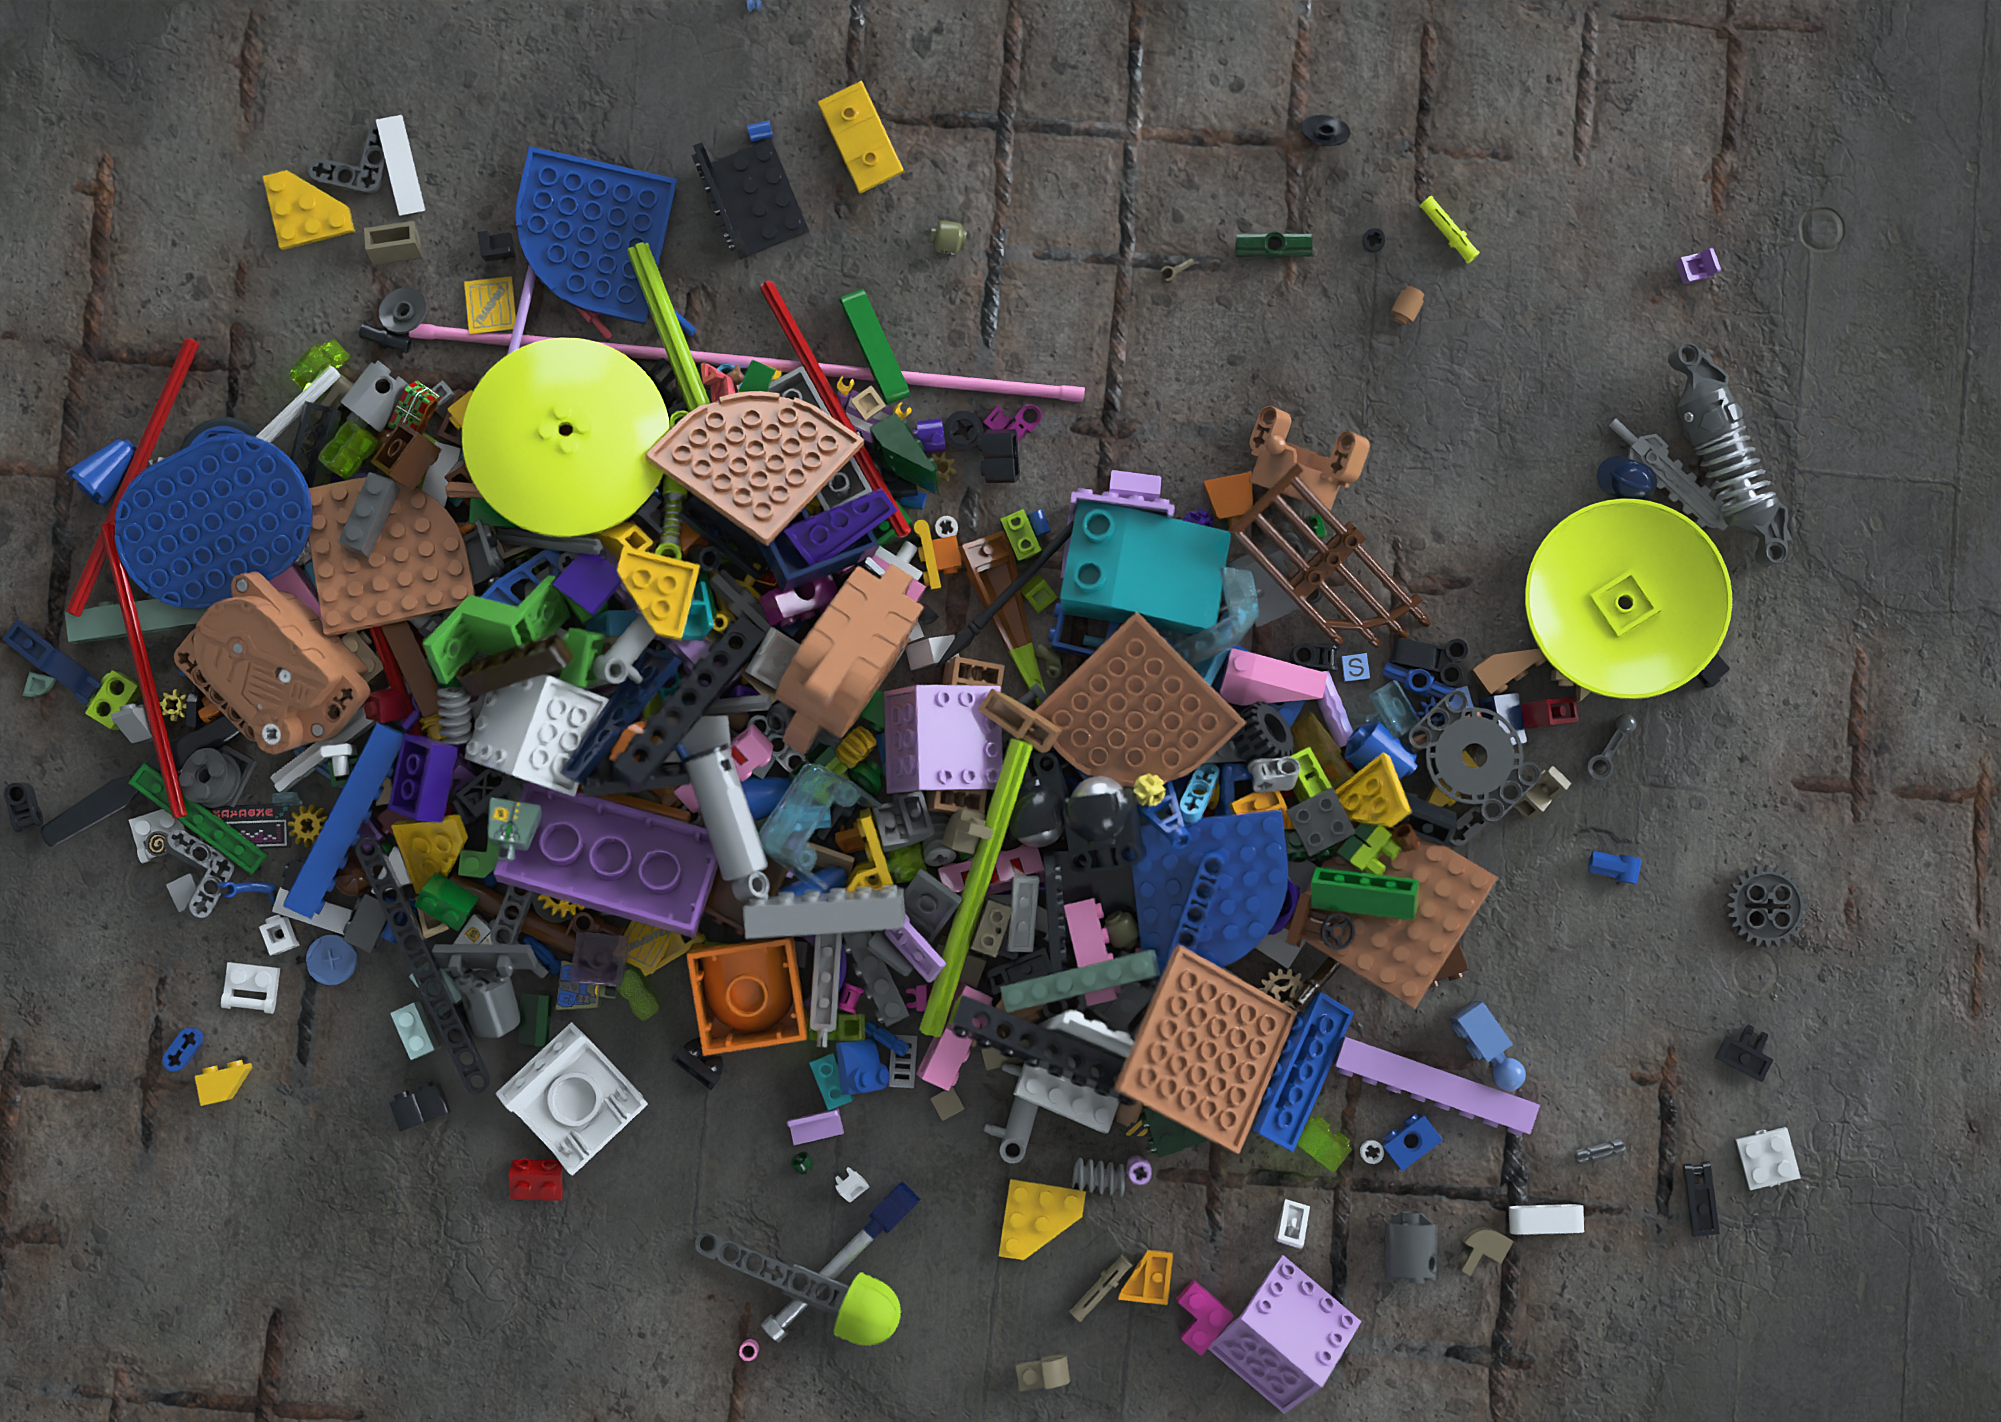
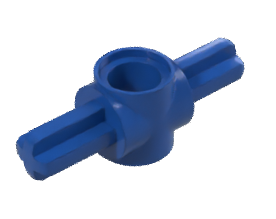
M1387 662L1382 673L1383 676L1404 684L1403 688L1409 690L1414 695L1427 697L1430 694L1442 699L1450 691L1456 690L1453 687L1435 681V676L1423 669L1411 667L1408 670ZM1417 676L1423 677L1426 685L1422 688H1417L1412 684V679ZM1454 695L1450 696L1448 702L1453 700Z

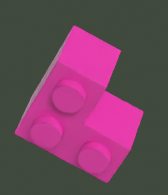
M1192 1278L1176 1298L1178 1303L1194 1316L1180 1333V1337L1202 1356L1234 1315L1231 1310Z

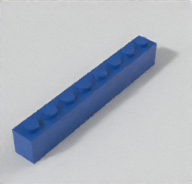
M376 722L284 900V907L309 919H312L315 913L320 914L326 902L322 899L326 890L332 891L338 879L334 877L337 869L344 868L349 858V855L346 854L349 846H355L361 835L357 831L362 822L366 824L373 811L369 807L373 799L379 800L384 790V787L381 786L384 778H390L396 767L393 761L396 755L400 753L403 734L405 733L387 724Z

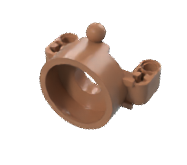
M1273 406L1264 407L1259 413L1250 438V447L1253 450L1251 454L1258 456L1249 482L1271 489L1297 463L1304 470L1298 477L1331 511L1340 485L1348 488L1351 483L1359 478L1369 452V441L1365 437L1351 431H1344L1338 436L1332 454L1328 458L1305 448L1286 443L1285 439L1291 425L1290 415ZM1291 484L1281 493L1308 503Z

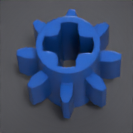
M1430 697V704L1428 705L1425 702L1420 703L1423 710L1417 713V716L1424 717L1429 712L1428 708L1432 709L1437 704L1434 697ZM1436 712L1438 718H1430L1432 725L1437 727V721L1444 724L1445 720L1443 715Z

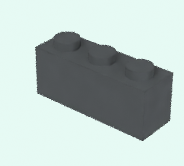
M369 472L338 540L346 550L370 558L400 491L399 487L392 480Z

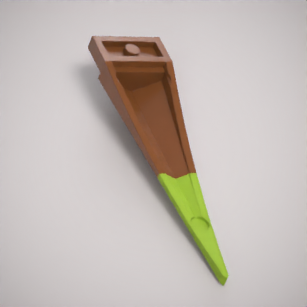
M1004 530L964 544L958 548L968 570L966 574L985 609L1018 577L1014 552ZM1019 589L991 620L1029 691L1032 690L1030 687L1037 683L1045 693L1034 654L1021 589ZM1039 698L1034 700L1037 706L1042 704Z

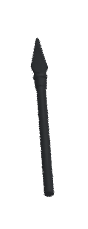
M1074 521L1035 558L981 615H978L972 623L967 625L966 629L957 634L936 665L937 668L967 648L974 637L980 634V630L982 631L988 624V621L1072 536Z

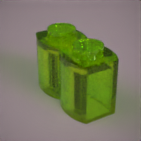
M348 420L340 427L335 438L322 449L318 459L326 468L347 480L359 470L362 460L374 452L378 440L371 432L352 420Z
M634 968L628 969L614 979L618 992L629 1000L633 1013L639 1019L646 1021L662 1010L659 997L652 990L648 989L644 976Z
M1309 1116L1297 1145L1334 1173L1352 1150L1348 1146L1350 1140L1339 1131L1336 1135L1328 1130L1330 1124L1320 1116H1317L1316 1119Z

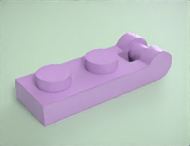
M905 914L906 919L903 928L885 929V935L926 981L930 983L937 978L946 962L909 923L910 919Z

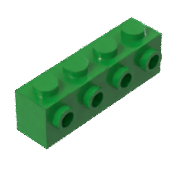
M1316 867L1311 881L1312 908L1368 914L1376 917H1393L1401 920L1415 919L1418 907L1419 880Z

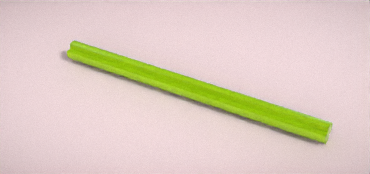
M648 243L635 244L634 247L627 249V253L690 413L703 404H710V401Z
M1015 738L1010 740L985 819V826L993 829L991 840L979 838L961 895L963 899L958 905L942 959L946 962V965L934 981L919 1030L923 1034L932 1035L940 1038L1032 751L1033 745L1026 741Z

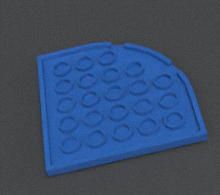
M529 146L516 204V225L522 251L532 271L552 293L574 307L594 314L646 325L649 307L629 259L627 249L634 247L638 243H648L657 268H659L677 187V179Z
M1282 809L1204 817L1194 823L1183 821L1186 830L1191 836V841L1182 849H1174L1167 837L1150 823L1140 824L1142 841L1147 852L1145 859L1141 863L1132 865L1141 948L1142 952L1155 950L1160 973L1200 861L1208 852H1217L1222 856L1224 870L1194 953L1222 968L1248 954L1268 934L1280 914L1288 883V861ZM1129 847L1131 859L1134 860L1136 852L1133 848ZM1213 859L1205 863V867L1209 871H1216L1220 866L1218 861ZM1200 884L1196 890L1201 895H1207L1210 893L1211 888L1207 884ZM1191 908L1188 911V915L1192 919H1198L1202 916V912L1198 908ZM1183 932L1179 936L1183 943H1190L1194 939L1193 935L1189 932Z

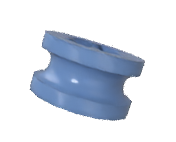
M747 0L748 12H752V9L761 11V0Z

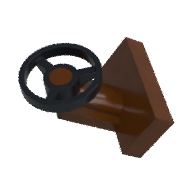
M1301 893L1286 943L1300 948L1303 936L1323 941L1331 949L1341 950L1348 947L1355 935V927L1352 920L1347 915L1341 913H1333L1328 916L1311 911V895ZM1341 916L1345 918V920L1339 923L1340 919L1334 917ZM1349 923L1350 936L1346 943L1342 945L1341 938L1345 932L1344 927ZM1335 941L1337 947H1334L1331 944H1333V942Z

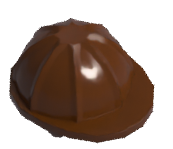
M347 854L349 858L344 868H338L334 877L338 878L335 883L336 888L344 895L351 897L370 893L373 888L357 854ZM376 865L373 872L377 878L383 869L382 865Z

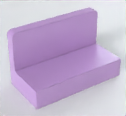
M1115 470L1111 472L1109 492L1117 493L1118 498L1128 499L1129 495L1144 497V501L1154 502L1155 498L1160 497V476Z
M839 1108L787 1121L794 1145L844 1134Z

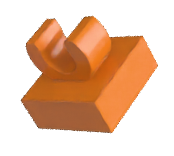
M207 696L201 699L205 707L197 712L205 723L223 714Z
M853 822V829L847 830L842 825L840 832L835 833L836 843L845 855L864 850L866 847L865 843L868 842L866 837L861 838L857 822Z

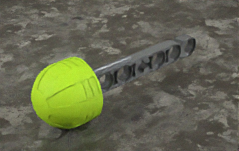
M701 1233L696 1238L695 1247L701 1255L713 1260L718 1259L722 1264L783 1289L782 1294L836 1316L837 1321L834 1335L851 1343L865 1346L879 1344L887 1340L899 1324L901 1314L900 1303L894 1291L885 1283L862 1272L856 1276L849 1287L800 1265L794 1264L791 1267L735 1242H725V1238L713 1233ZM709 1236L714 1240V1247L706 1252L701 1247V1241ZM730 1246L737 1250V1257L733 1261H727L724 1257V1251ZM752 1256L758 1257L761 1263L756 1271H751L747 1267V1261ZM766 1261L770 1262L767 1267L777 1270L778 1266L781 1267L780 1272L783 1273V1277L777 1278L774 1281V1275L769 1272H765L764 1277L761 1276L766 1268ZM798 1276H803L807 1280V1286L803 1291H797L794 1288L793 1283ZM821 1286H827L830 1289L831 1294L826 1301H821L817 1297V1290ZM836 1290H837V1291H840V1293L838 1294L837 1297H836Z

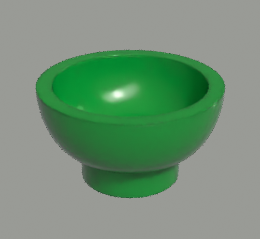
M867 761L866 764H858L849 770L851 779L853 781L856 779L869 794L877 795L882 786L881 776L884 773L876 763Z

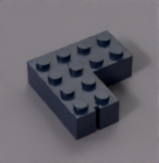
M804 507L785 527L809 518L810 516L806 508ZM783 529L768 545L755 538L782 593L853 566L868 556L873 558L879 546L874 534L870 530L834 557L810 566Z

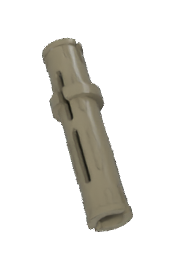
M1121 1254L1107 1271L1103 1270L1101 1272L1102 1276L1069 1312L1079 1322H1082L1083 1318L1100 1302L1112 1287L1116 1288L1119 1285L1118 1281L1133 1264ZM1116 1270H1118V1272L1109 1280V1282L1105 1286H1102L1111 1277V1275ZM1098 1290H1100V1291L1097 1293V1295H1096L1086 1306H1084V1305L1088 1302V1300H1089Z

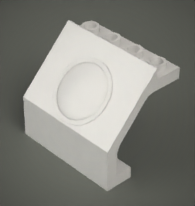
M572 1022L495 1093L509 1111H514L548 1146L572 1176L648 1105L643 1095Z

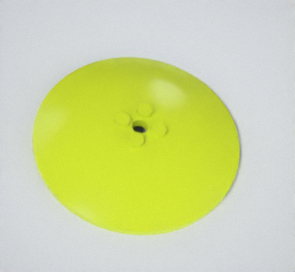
M555 338L534 342L511 352L498 361L485 374L475 388L467 405L462 427V445L467 469L473 483L482 497L497 513L513 524L534 533L552 537H581L600 533L624 522L648 501L659 485L664 473L646 460V454L670 431L666 407L659 391L649 376L634 361L621 352L598 342L578 338ZM562 425H570L573 428V432L569 436L560 435L558 430Z
M1614 499L1595 503L1576 511L1561 521L1547 535L1538 548L1529 568L1525 587V608L1529 627L1536 644L1545 658L1560 674L1574 684L1595 694L1618 699H1642L1662 695L1686 684L1708 665L1722 645L1728 630L1732 611V590L1727 567L1721 554L1712 540L1697 524L1683 514L1662 504L1639 499ZM1621 597L1629 598L1632 602V607L1630 609H1622L1618 604V599Z

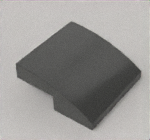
M922 791L897 795V802L872 806V815L883 852L904 848L934 835V828Z

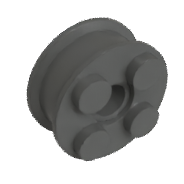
M212 748L200 749L193 753L185 762L179 777V784L184 796L190 801L200 803L209 808H217L229 802L235 795L240 784V768L236 760L227 754L220 753Z

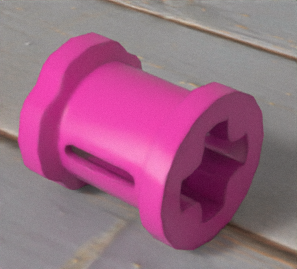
M843 982L842 986L844 989L838 1002V1008L856 1014L857 1009L855 1007L860 994L864 993V989Z

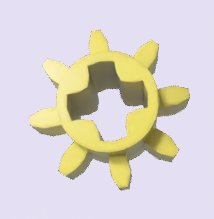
M174 689L173 695L164 692L165 698L163 702H159L164 710L162 715L168 716L171 714V721H177L178 716L186 718L188 695L184 694L180 697V690ZM173 701H178L176 704L177 710L172 709L174 707Z
M1148 774L1139 777L1134 784L1133 790L1136 794V801L1142 806L1147 804L1149 807L1159 804L1165 796V788L1162 786L1164 781L1157 775L1152 777Z

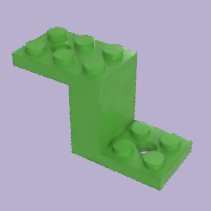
M548 575L518 607L469 595L423 643L438 682L447 685L456 675L458 669L466 664L477 652L492 655L554 634L571 616L563 594L553 586L557 578Z

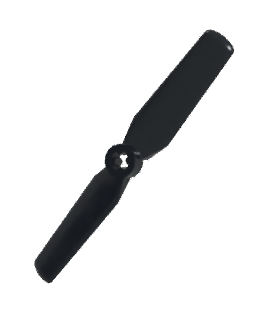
M222 714L171 742L170 747L177 776L181 775L185 762L197 750L204 748L218 750L242 733ZM155 753L147 764L161 773L157 753ZM141 766L137 767L132 775L111 780L41 827V835L44 842L49 847H53L127 806L140 792L128 782Z

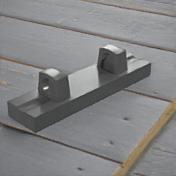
M434 944L431 952L439 968L450 969L453 976H463L466 969H498L501 977H510L513 969H535L537 964L536 956L530 945Z

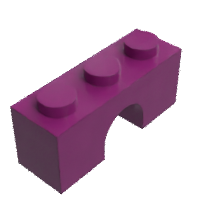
M830 574L799 586L802 599L797 596L794 589L782 593L780 588L773 589L760 597L759 600L770 627L778 624L786 627L795 623V619L798 618L801 621H805L816 616L815 613L817 612L823 615L839 593L832 575Z

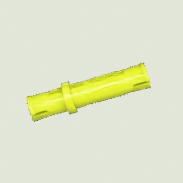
M1432 196L1420 204L1419 207L1422 208L1449 240V246L1451 248L1454 247L1467 264L1479 255L1480 252L1466 238L1467 234L1465 231L1461 232Z

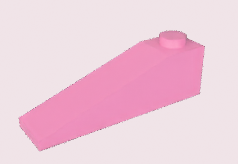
M1231 648L1227 655L1218 694L1226 702L1241 706L1252 705L1258 701L1276 703L1322 699L1328 674Z

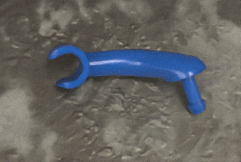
M223 881L218 885L220 888L228 887V891L222 895L223 897L230 898L236 893L261 892L268 893L271 904H275L276 901L273 890L277 887L273 883L244 882L234 884Z

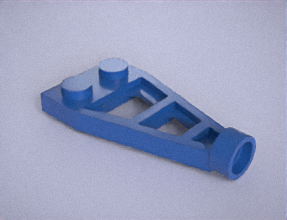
M544 550L499 578L481 598L518 607L522 602L511 593V586L519 580L527 578L537 587L541 581L532 574V569L542 561H548L553 566V571L550 575L557 578L561 572L558 566L561 555L558 553V550Z
M1168 781L1162 785L1165 788V796L1159 804L1149 807L1147 804L1142 806L1137 801L1138 814L1167 837L1174 849H1182L1190 843L1191 836L1184 826L1172 781ZM1170 807L1173 816L1161 821L1154 814Z

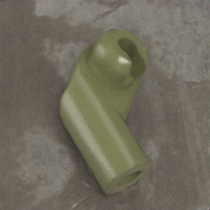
M1040 643L1034 654L1045 660L1047 676L1056 679L1063 671L1061 657L1057 652Z

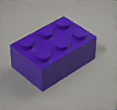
M403 734L388 809L415 820L442 823L446 812L449 789L452 784L453 769L457 761L458 747L431 737Z

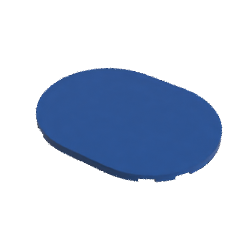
M245 434L215 435L198 441L151 465L130 482L116 509L114 539L119 558L125 570L144 592H148L153 597L170 606L205 609L219 601L233 598L231 585L236 575L259 572L269 581L286 571L298 559L307 544L312 528L313 507L311 495L298 467L276 446L260 438Z

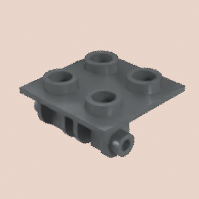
M1332 787L1286 810L1309 856L1356 833Z

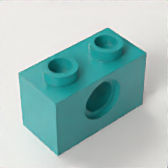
M835 1052L809 1063L828 1111L853 1101L854 1097L852 1094L841 1095L838 1058Z

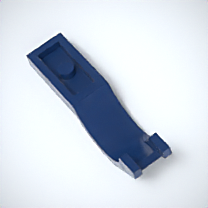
M17 619L2 639L37 668L69 688L74 693V697L84 705L89 703L88 699L95 689L101 687L99 681L88 670L58 650L21 620Z

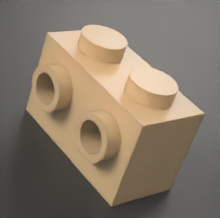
M359 630L348 632L341 638V642L368 667L367 673L362 677L367 684L374 685L386 675L378 651L371 645L373 640L364 630L361 632Z

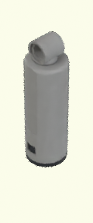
M728 743L683 758L723 879L726 881L734 879L732 884L733 893L742 902L765 896L769 889V883L766 876L758 871L766 868L768 863Z

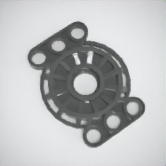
M1453 690L1447 693L1409 731L1407 736L1408 743L1415 749L1426 748L1427 770L1431 780L1441 792L1461 803L1481 804L1479 811L1482 818L1489 822L1498 821L1539 781L1540 769L1533 763L1522 764V743L1517 731L1508 720L1489 709L1467 708L1468 699L1465 693ZM1455 694L1462 698L1463 703L1459 709L1450 707L1448 702L1450 696ZM1438 712L1444 716V724L1441 727L1432 725L1430 718L1433 713ZM1466 712H1471L1470 717H1465ZM1477 712L1487 713L1494 717L1491 720L1485 717H1478ZM1500 720L1501 722H1503L1511 732L1507 734L1506 731L1500 725L1497 724V721ZM1417 730H1421L1426 734V741L1422 745H1417L1412 739L1413 733ZM1512 737L1516 741L1518 753H1514L1513 744L1510 740ZM1469 744H1479L1486 751V761L1479 768H1470L1463 762L1462 752ZM1434 746V753H1430L1431 747ZM1430 758L1434 759V766L1437 771L1436 775H1434V772L1432 770ZM1514 759H1518V764L1513 766ZM1525 767H1530L1535 772V778L1531 782L1523 780L1521 772ZM1441 778L1444 784L1451 788L1450 792L1442 787L1438 779ZM1507 785H1513L1517 790V795L1512 800L1505 798L1503 795V789ZM1456 792L1464 795H1470L1471 800L1462 799L1460 797L1455 796ZM1477 795H1482V800H1477ZM1489 803H1495L1499 808V813L1494 818L1488 817L1485 813V807Z

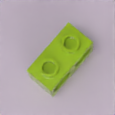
M112 670L111 673H107L100 683L102 687L97 695L94 694L89 699L88 709L85 714L109 729L119 730V727L111 719L110 714L119 712L121 706L135 704L142 693L139 683L121 672ZM122 682L124 684V691L118 695L116 693V686ZM108 703L111 711L107 716H104L102 708Z
M1310 747L1290 756L1300 764L1299 775L1294 788H1292L1300 803L1332 787Z

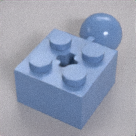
M1474 1000L1450 1017L1453 1021V1024L1450 1025L1459 1038H1465L1468 1042V1045L1465 1047L1474 1059L1490 1061L1493 1064V1080L1500 1089L1514 1091L1523 1085L1526 1077L1523 1065L1516 1059L1506 1058L1503 1053L1513 1044L1483 1002Z

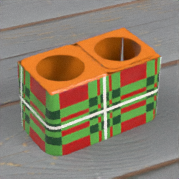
M418 381L409 384L402 393L388 423V427L394 430L397 424L402 421L422 435L441 396Z

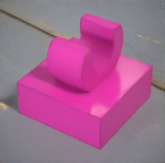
M933 984L917 985L916 988L907 989L906 993L915 994L916 1001L914 1003H906V1006L908 1008L917 1007V1011H925Z

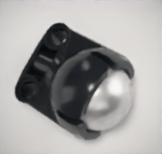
M1050 750L1045 753L1036 752L1030 754L1005 833L1008 840L1018 839L1027 846L1045 847L1054 843L1062 835L1065 829L1062 801L1064 797L1069 796L1061 768L1062 758L1057 752ZM1045 756L1053 759V769L1044 767L1043 759Z
M1097 776L1086 779L1077 786L1072 796L1063 798L1062 812L1069 849L1068 864L1073 871L1088 873L1116 870L1141 863L1145 859L1147 851L1142 841L1136 794L1133 792L1132 787L1122 788L1113 779ZM1129 847L1133 848L1136 852L1134 860L1128 856ZM1081 853L1086 856V866L1082 865L1079 861Z

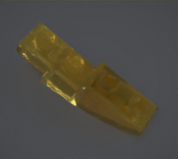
M1311 711L1291 726L1301 749L1311 748L1334 791L1355 775L1339 754L1342 751Z

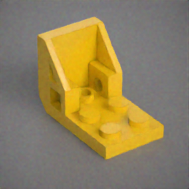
M870 808L860 810L857 826L861 838H867L868 842L865 843V850L869 860L856 864L846 880V892L856 891L857 887L869 886L871 890H882L884 885H894Z

